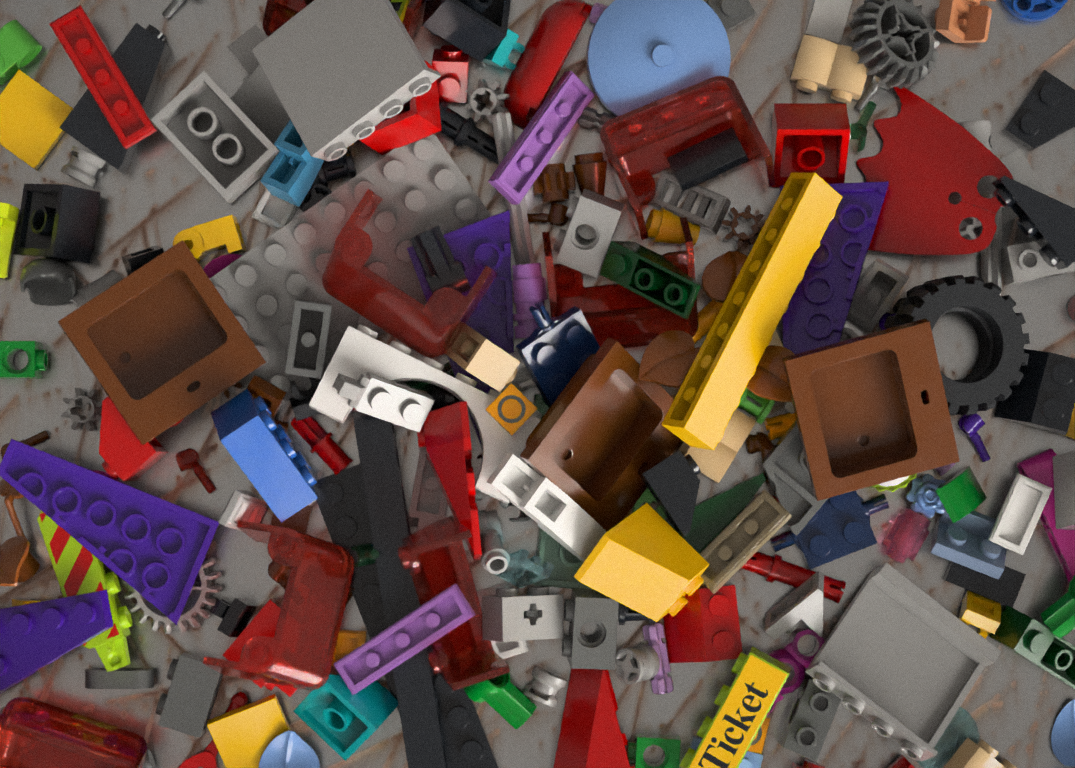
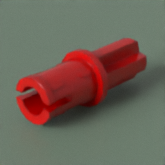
M312 416L299 421L296 420V417L292 419L291 426L312 448L310 452L312 454L316 452L334 472L335 476L353 462L331 438L333 434L331 432L327 433Z

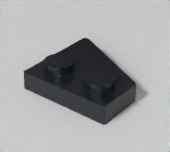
M1046 70L1042 71L1002 131L1031 151L1075 127V90Z

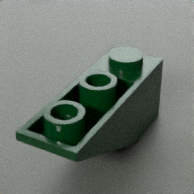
M611 241L599 273L601 276L684 319L689 318L701 284L662 255L630 241Z
M1007 605L1001 614L999 627L995 634L990 633L989 637L1075 690V646L1064 638L1054 635L1050 629L1035 619Z

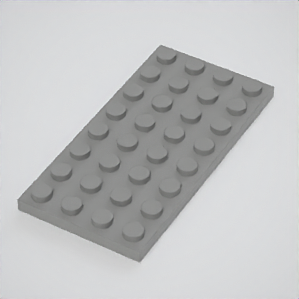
M435 134L403 147L394 148L210 278L221 297L266 361L265 364L250 373L251 377L253 378L256 375L286 392L280 406L289 401V398L294 397L290 389L291 381L295 380L300 391L311 385L309 377L285 374L296 298L332 303L322 372L323 377L348 326L357 329L359 324L377 332L378 338L427 303L407 248L412 246L410 238L438 225L442 234L492 216Z

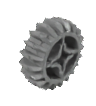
M215 558L203 561L199 570L201 582L195 580L190 592L200 593L196 604L188 612L181 614L177 623V628L181 634L187 632V620L194 628L201 626L197 614L205 619H209L212 616L210 610L205 605L214 606L216 598L210 596L211 592L218 593L222 592L223 589L222 586L212 585L211 579H217L222 576L221 571L209 572L208 567L213 566L217 562ZM123 580V584L129 585L126 581ZM134 589V591L124 594L125 599L135 597L137 603L129 608L131 613L140 609L144 611L138 620L141 624L147 622L152 617V631H157L161 627L162 622H164L165 634L173 633L175 623L140 595L139 592Z

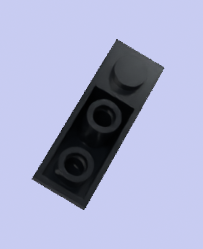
M1002 176L992 182L997 189L994 191L997 200L1006 209L1010 207L1019 218L1016 221L1018 227L1028 238L1034 237L1041 247L1039 249L1041 257L1050 267L1056 266L1060 270L1069 267L1075 262V208L1006 176Z

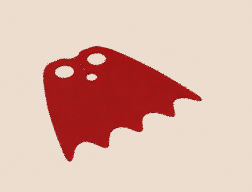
M894 87L902 104L901 112L897 116L874 121V126L883 139L882 150L875 156L860 158L856 162L864 173L866 182L889 181V187L869 250L910 255H963L986 249L997 230L995 213L1003 206L995 196L992 198L981 196L977 190L978 182L981 178L988 175L996 178L1006 176L1014 180L1012 174L998 157L953 119L905 87L902 89ZM953 192H958L961 195V201L956 205L951 204L948 200L949 195ZM968 217L977 218L983 227L980 236L973 240L963 238L959 232L960 223Z

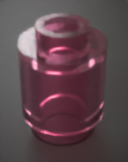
M905 508L902 515H897L881 543L887 548L884 554L901 564H904L906 559L913 562L930 533L928 527L931 521Z

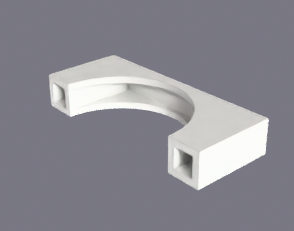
M359 324L357 329L348 326L309 403L310 408L342 424L345 422L353 407L348 406V398L338 395V391L332 387L338 373L358 380L361 374L366 375L369 372L396 383L416 381L440 387L451 393L460 402L467 401L468 411L478 428L482 445V463L475 489L508 504L509 500L486 482L507 453L514 454L526 465L528 464L520 457V454L526 448L527 438L540 422L543 414L536 411L511 436L485 411L501 394L500 392L490 389L487 394L475 388L477 382L463 374L457 373L454 378L442 372L444 366L433 359L424 357L423 361L409 356L411 349L393 340L390 345L377 340L378 333L368 327Z

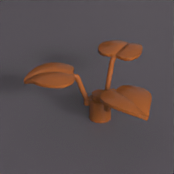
M728 251L712 260L706 266L702 276V286L708 297L716 302H725L748 256L738 251ZM670 330L659 334L648 345L642 356L638 375L639 380L680 388L701 347L695 348L693 338L684 331ZM767 346L757 365L755 374L749 380L746 387L752 393L762 398L792 402L782 358L794 355V353L782 346Z
M2 478L0 482V495L5 497L4 503L17 536L8 539L0 546V586H17V583H22L32 578L39 570L40 563L29 551L31 543L24 535L13 506L14 499H20L24 496Z

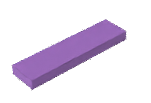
M572 71L563 73L488 180L512 205L521 202L581 116L584 108L588 106L595 95Z
M454 584L333 665L352 695H354L476 614L457 584Z

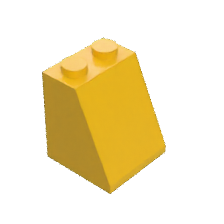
M645 503L602 536L574 577L582 584L658 622L668 613L672 617L675 616L687 604L688 600L684 596L686 594L688 596L692 595L703 584L704 579L701 575L710 564L648 503Z

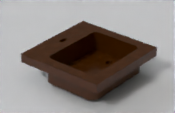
M183 240L57 322L142 446L266 363ZM193 382L199 383L198 389L193 392L187 391V387Z
M926 318L782 358L813 494L817 501L960 461L930 321ZM924 390L926 398L922 401L921 392Z
M609 337L596 354L590 355L584 361L528 436L526 448L520 454V457L534 470L550 480L575 501L606 532L624 520L647 487L641 479L642 474L668 458L681 442L680 438L661 425L674 399L660 384L639 380L640 364L618 341Z

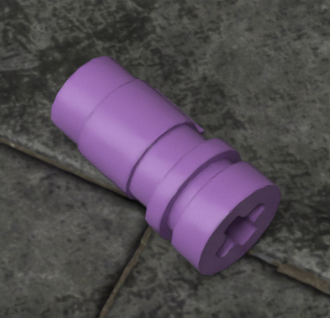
M541 263L512 265L513 294L517 314H513V318L518 323V326H514L515 339L528 338L535 328L538 327L529 308L531 306L535 307L534 304L537 302L544 303V300H547L545 277H542Z

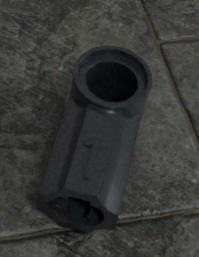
M439 225L410 238L416 255L426 272L424 276L438 305L471 290L466 275L458 259H454Z

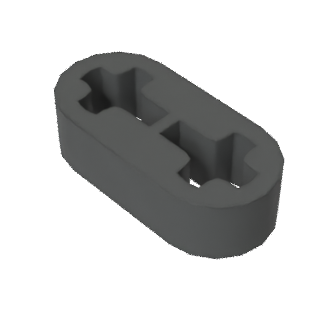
M106 668L85 669V688L147 689L154 687L153 668H119L107 672Z

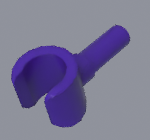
M977 413L964 415L958 422L959 428L970 437L982 462L990 460L991 458L983 441L977 433L985 425V422Z

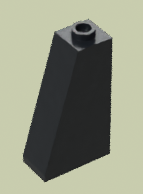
M136 23L112 57L148 114L171 49L164 43L167 36L154 26L149 24L145 29ZM87 89L59 128L125 174L129 169L138 143L128 149L123 147L91 92Z

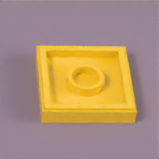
M18 70L0 94V145L35 170H38L65 133L59 127L73 108L21 70Z
M276 694L207 720V727L226 768H258L261 756L268 744L279 734L291 730Z

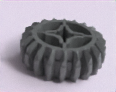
M865 0L864 4L859 6L853 13L854 18L849 23L852 32L848 36L855 43L851 51L856 52L860 58L857 64H864L867 68L866 75H875L877 84L885 83L889 89L892 87H898L899 89L907 88L924 80L925 76L936 67L934 62L939 57L936 48L940 42L933 36L936 30L928 22L931 17H925L922 13V5L914 6L913 0Z

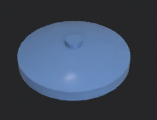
M615 0L602 12L593 26L587 45L586 61L589 79L594 92L613 115L631 125L648 130H668L693 122L714 105L727 82L731 55L729 40L721 20L703 0Z

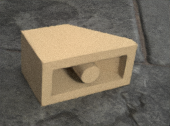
M465 323L445 352L448 357L464 370L498 392H501L504 386H508L514 380L517 374V367L520 364V361Z

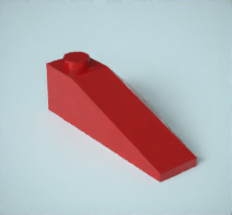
M463 401L429 412L420 432H417L418 447H426V455L470 553L474 561L481 560L482 549L478 508L475 502V477L471 465L472 446L467 401Z

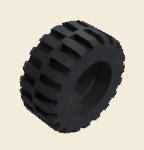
M948 276L926 281L923 285L913 287L907 291V298H901L895 303L893 310L896 314L888 316L884 327L888 329L926 318L930 321L931 330H933L938 319L947 312H957L972 324L979 340V355L975 367L962 380H952L941 372L950 415L976 414L977 411H987L996 407V401H1005L1012 394L1009 386L1019 385L1024 376L1023 373L1019 372L1020 366L1027 365L1029 354L1024 353V344H1030L1029 333L1023 334L1021 325L1025 324L1026 321L1022 312H1014L1013 307L1016 305V302L1010 295L1000 296L999 294L1002 290L998 285L993 282L984 284L983 278L976 276ZM924 390L921 392L922 401L926 398Z

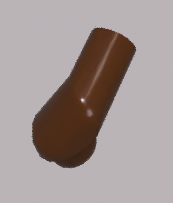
M756 431L754 435L749 434L745 440L747 452L749 454L759 452L762 460L774 447L769 437L763 432ZM763 469L764 477H765V479H766L765 482H768V483H769V480H768V478H767V476H766V473H765V471H764V469Z

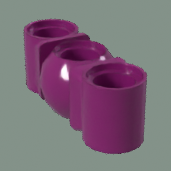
M809 627L797 628L792 632L789 640L781 645L783 648L772 650L768 653L769 656L780 662H788L791 665L792 672L767 715L774 710L776 703L784 698L782 695L793 693L801 686L805 679L806 669L824 644L823 637H820ZM804 635H812L816 642L814 650L808 654H801L797 647L799 639Z

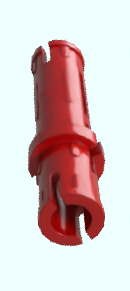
M758 551L741 567V569L764 576L767 582L773 583L778 581L795 588L799 587L816 573L815 571L783 561L780 555L774 554L769 556ZM824 575L823 598L839 603L844 593L841 589H845L846 582Z

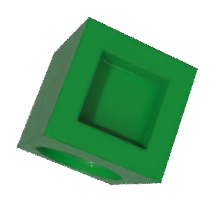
M0 341V379H42L43 371H46L48 368V353L46 349H43V343L37 341ZM24 350L28 356V363L23 369L18 370L13 364V358L18 351Z
M635 733V742H628L627 756L629 764H634V768H679L681 739L679 735ZM651 745H657L663 749V757L657 763H649L643 758L645 749Z

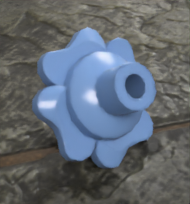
M925 474L922 480L919 478L913 479L912 489L906 495L907 500L913 502L911 510L922 513L927 518H932L935 512L939 514L944 513L945 507L937 495L936 489L946 481L935 479L930 474Z

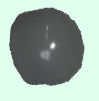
M49 257L37 258L23 267L20 276L21 292H25L26 289L32 303L46 306L63 305L71 302V299L76 296L75 273L66 262Z

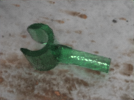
M872 101L868 102L858 122L850 124L849 140H859L857 151H862L865 148L867 138L866 127L877 106Z
M371 543L351 546V550H355L358 555L357 563H353L355 568L372 565L375 563V559L379 557V552L374 550Z

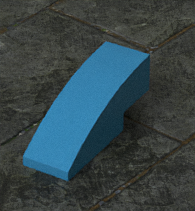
M290 119L274 143L279 153L260 181L272 195L299 207L310 190L324 160L310 155Z

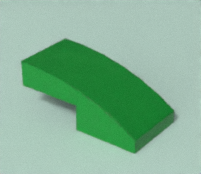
M970 466L957 472L952 479L940 484L936 489V493L953 523L968 515L987 498Z

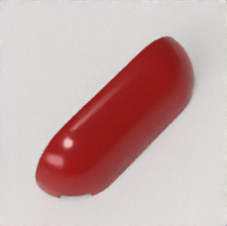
M560 0L550 5L540 16L524 47L525 50L520 54L515 64L516 67L508 77L503 90V94L510 95L508 99L504 100V107L511 114L512 122L522 130L528 125L550 92L590 15L593 5L582 0Z

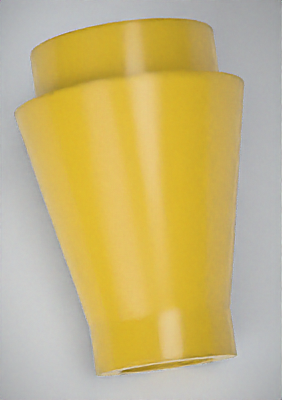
M663 207L660 210L651 209L644 229V236L651 238L652 242L685 244L693 247L700 233V226L686 221Z

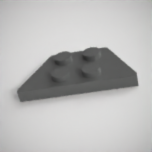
M795 421L761 461V464L777 501L791 514L792 517L787 521V525L790 531L797 536L827 499L817 501L814 497L797 421Z

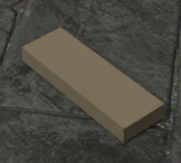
M765 489L700 553L710 564L701 575L704 579L703 584L713 594L792 517Z

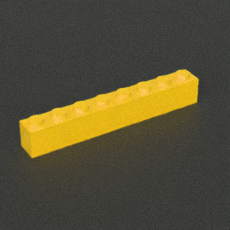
M790 173L661 424L690 447L714 450L717 443L722 439L724 430L734 410L738 407L740 398L749 380L755 374L757 365L766 347L770 344L782 315L787 311L789 302L798 284L802 281L804 272L813 254L819 248L820 241L830 221L836 214V209L842 196L816 173Z

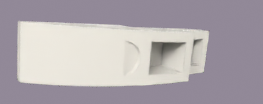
M512 453L506 454L486 482L533 519L538 527L583 563L606 533L584 509L546 477L540 476Z

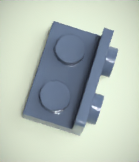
M945 509V512L940 515L934 526L930 553L999 580L1005 569L1007 548L988 540L996 519L973 510L959 521L953 523Z

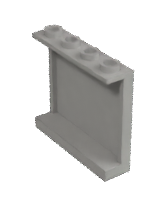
M314 0L252 49L310 155L328 162L337 160L345 155L350 145L357 140L370 136L375 131V126L386 118L399 114L403 110L404 104L413 97L421 96L428 92L432 87V83L441 77L438 71L428 68L389 0Z
M884 563L872 570L805 672L813 678L812 681L818 688L825 692H832L840 698L842 705L849 712L855 715H862L871 722V727L876 733L897 742L901 746V751L913 760L924 761L937 755L938 751L934 749L935 745L983 669L995 663L1001 651L892 566Z

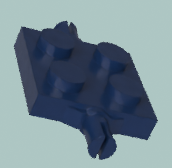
M537 302L534 304L535 307L531 306L529 308V311L532 313L538 327L535 328L528 338L515 347L545 403L551 407L584 361L590 355L596 354L600 346L581 309L573 306L562 315L550 318L544 303Z
M856 490L830 497L797 536L789 529L788 532L770 538V543L772 545L785 540V542L772 547L775 553L795 545L803 554L808 569L811 570L877 544L870 526V515L888 509V501L874 506V504L886 500L884 494L864 502Z

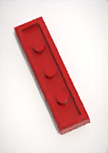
M79 5L51 22L49 25L123 147L128 149L156 132L157 129L83 7Z

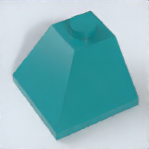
M327 674L293 712L346 761L396 709L398 700L378 681H374L358 693L352 695L340 675Z

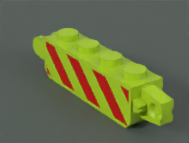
M41 510L37 521L63 597L107 590L113 627L81 646L88 649L95 647L107 672L131 664L126 636L131 635L129 627L133 626L128 608L121 606L117 594L121 591V587L116 573L110 572L103 562Z

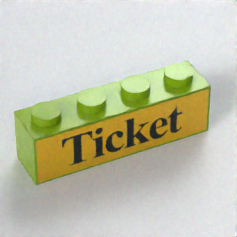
M753 646L748 655L741 652L731 670L737 676L731 687L723 684L714 701V704L720 706L713 719L709 716L705 717L696 734L702 738L696 751L690 747L688 748L679 767L738 768L786 682L791 667Z

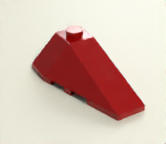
M571 668L554 768H634V766L630 767L625 745H628L626 735L621 733L616 715L618 705L608 670Z

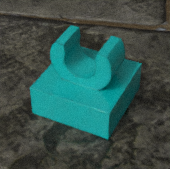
M507 28V36L482 62L487 65L514 70L516 65L508 59L512 49L518 53H523L525 50L522 44L516 42L519 35Z

